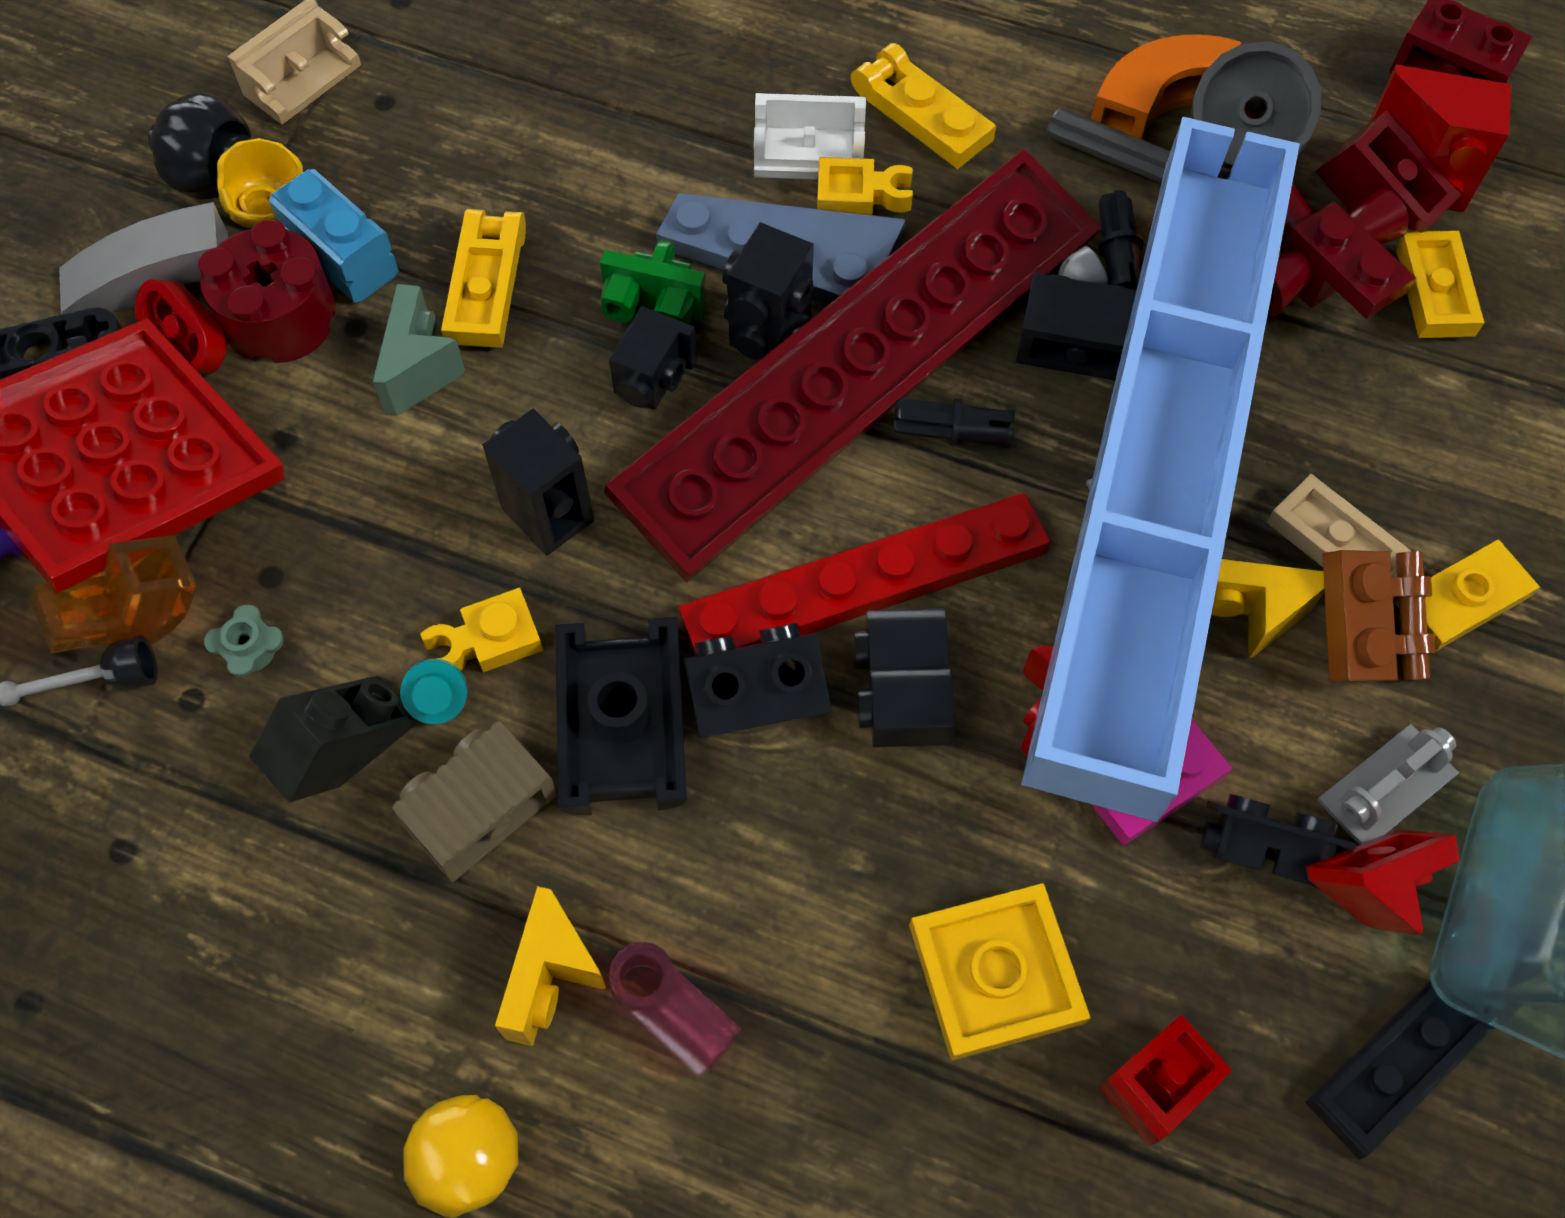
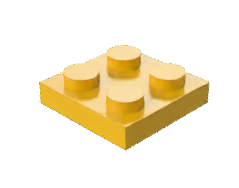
M1044 883L911 918L909 927L951 1061L1084 1025L1090 1020V1014Z

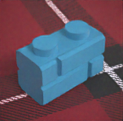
M315 169L306 170L274 192L268 200L279 222L287 230L304 237L313 246L326 278L354 303L365 300L395 278V275L399 272L395 257L390 252L392 248L387 233L373 220L367 219L364 212Z

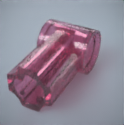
M640 941L628 944L618 951L612 960L609 982L615 1006L622 1014L635 1019L697 1079H700L716 1064L740 1035L741 1029L673 967L667 953L654 943ZM640 966L650 967L656 971L662 981L657 991L645 997L633 996L622 986V979L626 973Z

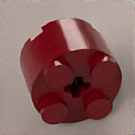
M276 220L261 221L252 229L229 237L216 248L204 252L200 257L198 267L201 272L200 286L202 294L215 320L220 325L227 343L242 357L254 361L253 356L271 357L274 363L290 362L310 354L328 337L331 331L329 323L333 312L336 315V301L318 255L313 246L304 237L287 230L281 222Z

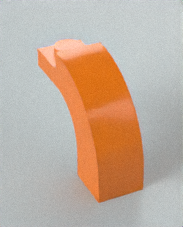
M1178 35L1158 39L1134 49L1119 60L1109 71L1096 96L1091 119L1143 140L1149 126L1158 116L1175 108L1192 106L1193 97L1203 73L1221 54L1241 45V42L1212 35ZM1247 106L1244 107L1245 114L1251 119H1259L1265 113L1262 108L1252 112Z

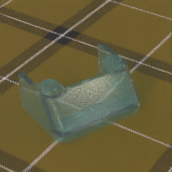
M1565 763L1506 767L1497 771L1479 791L1430 963V980L1438 996L1450 1007L1564 1060Z

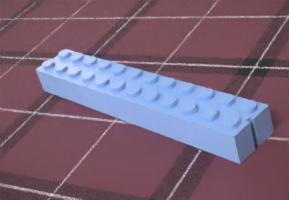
M1182 117L1164 170L1021 783L1023 786L1155 822L1160 819L1178 794L1300 143L1246 132L1229 177L1226 180L1218 178V175L1232 142L1235 129Z

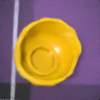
M261 138L236 142L220 156L217 163L219 201L224 212L229 214L232 221L249 229H252L257 223L264 220L279 221L275 217L268 200L274 192L302 174L303 166L299 158L281 143Z
M478 1095L456 1096L440 1101L424 1111L412 1125L403 1148L404 1181L418 1205L450 1218H457L464 1213L492 1203L504 1191L518 1165V1133L502 1107L488 1098L481 1099Z

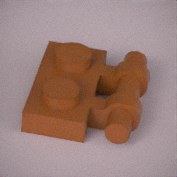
M1338 550L1322 553L1330 682L1398 680L1396 655H1402L1403 680H1429V654H1436L1435 634H1428L1426 597L1432 596V582L1430 576H1424L1423 552L1396 553L1397 577H1392L1390 551ZM1393 599H1398L1400 635H1395Z

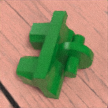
M665 240L658 242L653 255L636 251L634 256L605 249L600 261L603 282L601 295L603 316L608 320L626 323L632 321L637 306H643L686 324H689L692 319L703 321L707 310V302L704 300L705 273L692 270L690 263L674 260V243Z

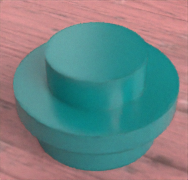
M426 659L415 664L407 672L401 684L400 694L405 709L412 717L427 724H442L452 720L461 712L467 700L468 686L463 673L454 664L442 659Z

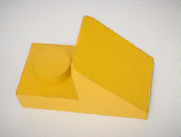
M1222 559L1211 615L1218 617H1233L1239 614L1248 615V658H1253L1312 611L1325 592L1324 572Z
M538 886L495 1024L505 1040L532 1047L538 1027L548 1029L556 1010L559 987L551 985L553 978L606 989L598 967L552 890Z

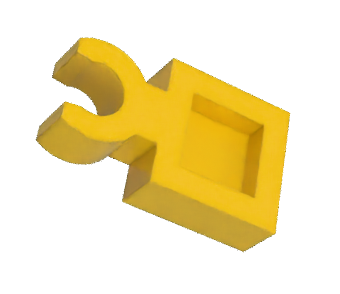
M819 157L817 209L872 215L873 204H877L892 212L903 213L911 211L913 190H898L896 188H911L913 168L905 165H895L887 168L884 172L874 171V159Z
M520 587L461 608L460 611L465 622L462 626L454 628L450 625L438 624L425 629L420 634L427 651L436 649L439 646L451 647L450 652L446 656L437 659L446 660L454 664L460 671L463 670L467 661L478 658L484 673L544 651Z

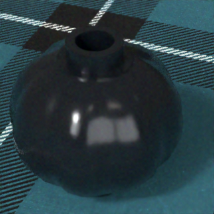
M205 93L188 94L168 104L159 112L156 122L150 128L148 136L150 149L153 153V163L158 175L171 188L199 200L219 197L218 184L211 173L217 174V163L220 156L236 142L251 139L250 129L243 117L220 98Z

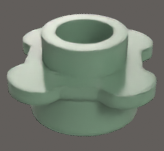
M242 605L235 609L233 618L227 621L221 628L211 629L206 634L204 645L209 653L220 654L226 660L227 669L233 676L244 677L267 666L273 659L275 652L282 647L284 637L279 628L268 627L261 620V613L256 606ZM241 637H250L249 641L245 644H239Z

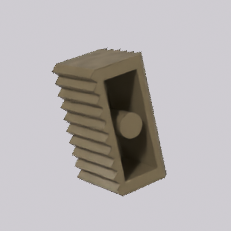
M496 722L490 730L477 729L464 737L456 746L454 757H451L446 765L440 766L436 773L433 774L431 771H426L409 781L400 793L401 800L396 801L392 809L408 833L453 883L558 795L549 774L501 722Z

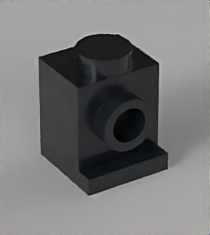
M642 306L609 358L614 393L635 407H650L656 410L666 391L673 392L676 390L683 377L685 367L692 370L697 362L695 327Z

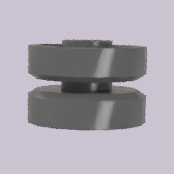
M1271 41L1244 43L1221 54L1203 73L1194 94L1191 108V119L1235 129L1232 142L1219 174L1229 177L1246 132L1300 143L1298 157L1309 142L1321 115V87L1312 66L1292 48ZM1247 106L1252 112L1262 108L1265 113L1259 119H1251L1245 114L1244 107Z

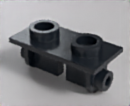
M1234 794L1229 795L1227 806L1208 801L1207 808L1221 812L1218 825L1206 823L1200 844L1202 849L1212 851V859L1228 861L1259 871L1262 869L1267 847L1278 849L1272 874L1308 884L1317 889L1319 888L1308 879L1306 866L1335 855L1337 845L1352 850L1355 849L1356 843L1335 837L1337 823L1297 812L1294 824H1288L1267 818L1270 809L1269 804Z

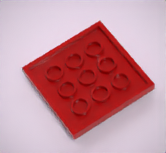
M148 318L0 380V526L56 594L285 480L283 463Z

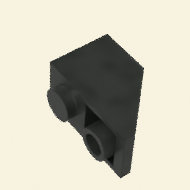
M379 675L279 698L249 758L284 798L291 803L340 788L412 729L417 719L407 712L395 689L385 683Z

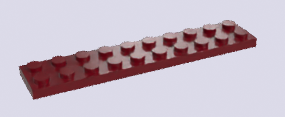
M1025 148L1022 149L605 485L604 494L681 578L688 583L896 406L899 399H905L1028 295L1033 273L1051 275L1061 267L1062 262L1070 254L1083 248L1093 240L1102 227Z

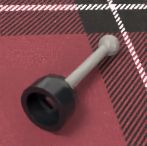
M143 635L120 639L103 651L100 665L18 685L12 681L0 682V705L4 707L13 706L23 696L104 677L109 685L120 690H134L154 685L158 675L154 651L149 641Z

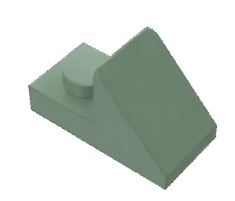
M397 284L373 378V384L385 415L398 416L458 379L465 371L457 341L450 337L436 336V316L434 311L427 309L420 286Z

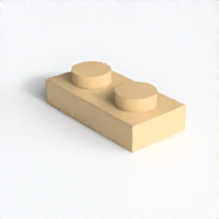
M1310 474L1273 510L1266 522L1322 567V553L1338 550L1390 551L1391 573L1396 570V553L1411 552L1405 545L1313 474Z

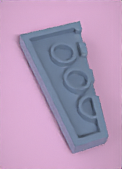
M678 193L656 233L657 244L660 240L673 242L676 255L724 270L731 253L734 250L742 251L759 222L814 243L812 300L829 305L897 250L904 235L906 219Z

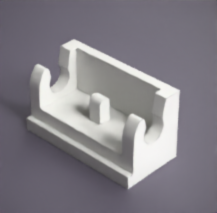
M756 93L754 178L818 180L819 157L864 158L866 97Z

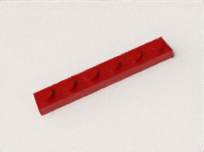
M1023 492L679 605V617L694 656L697 655L696 642L733 635L735 647L761 643L759 630L798 623L800 635L813 633L867 615V610H882L1047 554L1050 540L1026 493Z

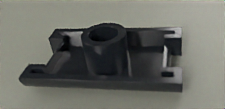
M677 617L649 618V637L587 641L584 623L555 625L558 808L561 811L573 815H592V802L655 797L657 798L659 811L678 807L687 801ZM624 701L635 705L633 711L624 717L613 718L604 714V711L616 702Z

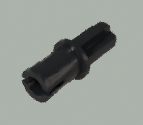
M1115 190L1113 193L1103 194L1098 203L1103 236L1099 241L1098 251L1105 258L1108 285H1120L1128 289L1137 290L1142 269L1140 251L1143 249L1144 240L1142 235L1136 232L1131 198L1127 196L1124 190Z
M902 398L897 401L895 406L893 427L894 431L898 434L948 439L950 446H956L958 440L1001 445L1002 447L1010 448L1014 429L1010 428V424L1015 423V410L962 405V399H954L953 404Z

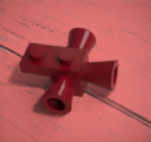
M1292 182L1282 240L1286 243L1278 257L1267 317L1277 316L1297 295L1310 308H1313L1338 292L1367 319L1408 293L1416 277L1381 245L1401 238L1408 230L1409 216L1402 200L1393 191L1383 187H1376L1370 190L1348 213L1336 202H1333L1314 214Z

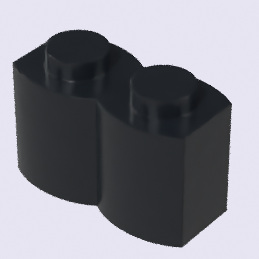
M945 609L867 610L866 630L854 631L855 668L868 669L869 689H858L859 728H871L873 747L951 745L955 720Z

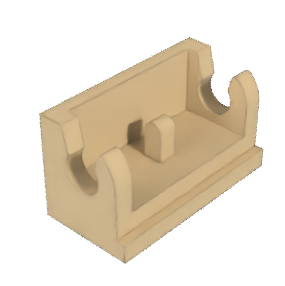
M304 0L228 55L243 96L281 125L361 66L358 54L341 41L349 34L347 29L337 19L320 8L315 0Z

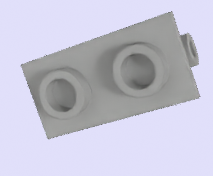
M1410 724L1321 795L1317 801L1359 845L1381 837L1459 774L1449 763L1453 757L1452 750L1456 748L1455 739L1443 728L1437 727L1433 731L1424 729L1419 732Z

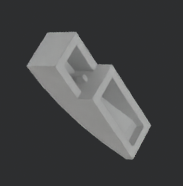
M214 202L178 209L142 220L104 237L79 252L59 268L61 314L96 307L107 309L110 312L135 308L136 296L140 287L150 279L173 280L183 285L200 282L201 272L198 267L200 257L207 250L216 248L220 243L228 239L227 230Z

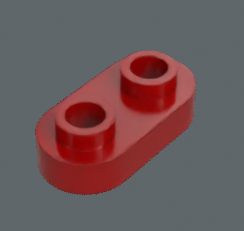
M150 279L143 283L135 301L137 322L148 318L200 375H210L220 368L227 352V341L218 322L180 282Z

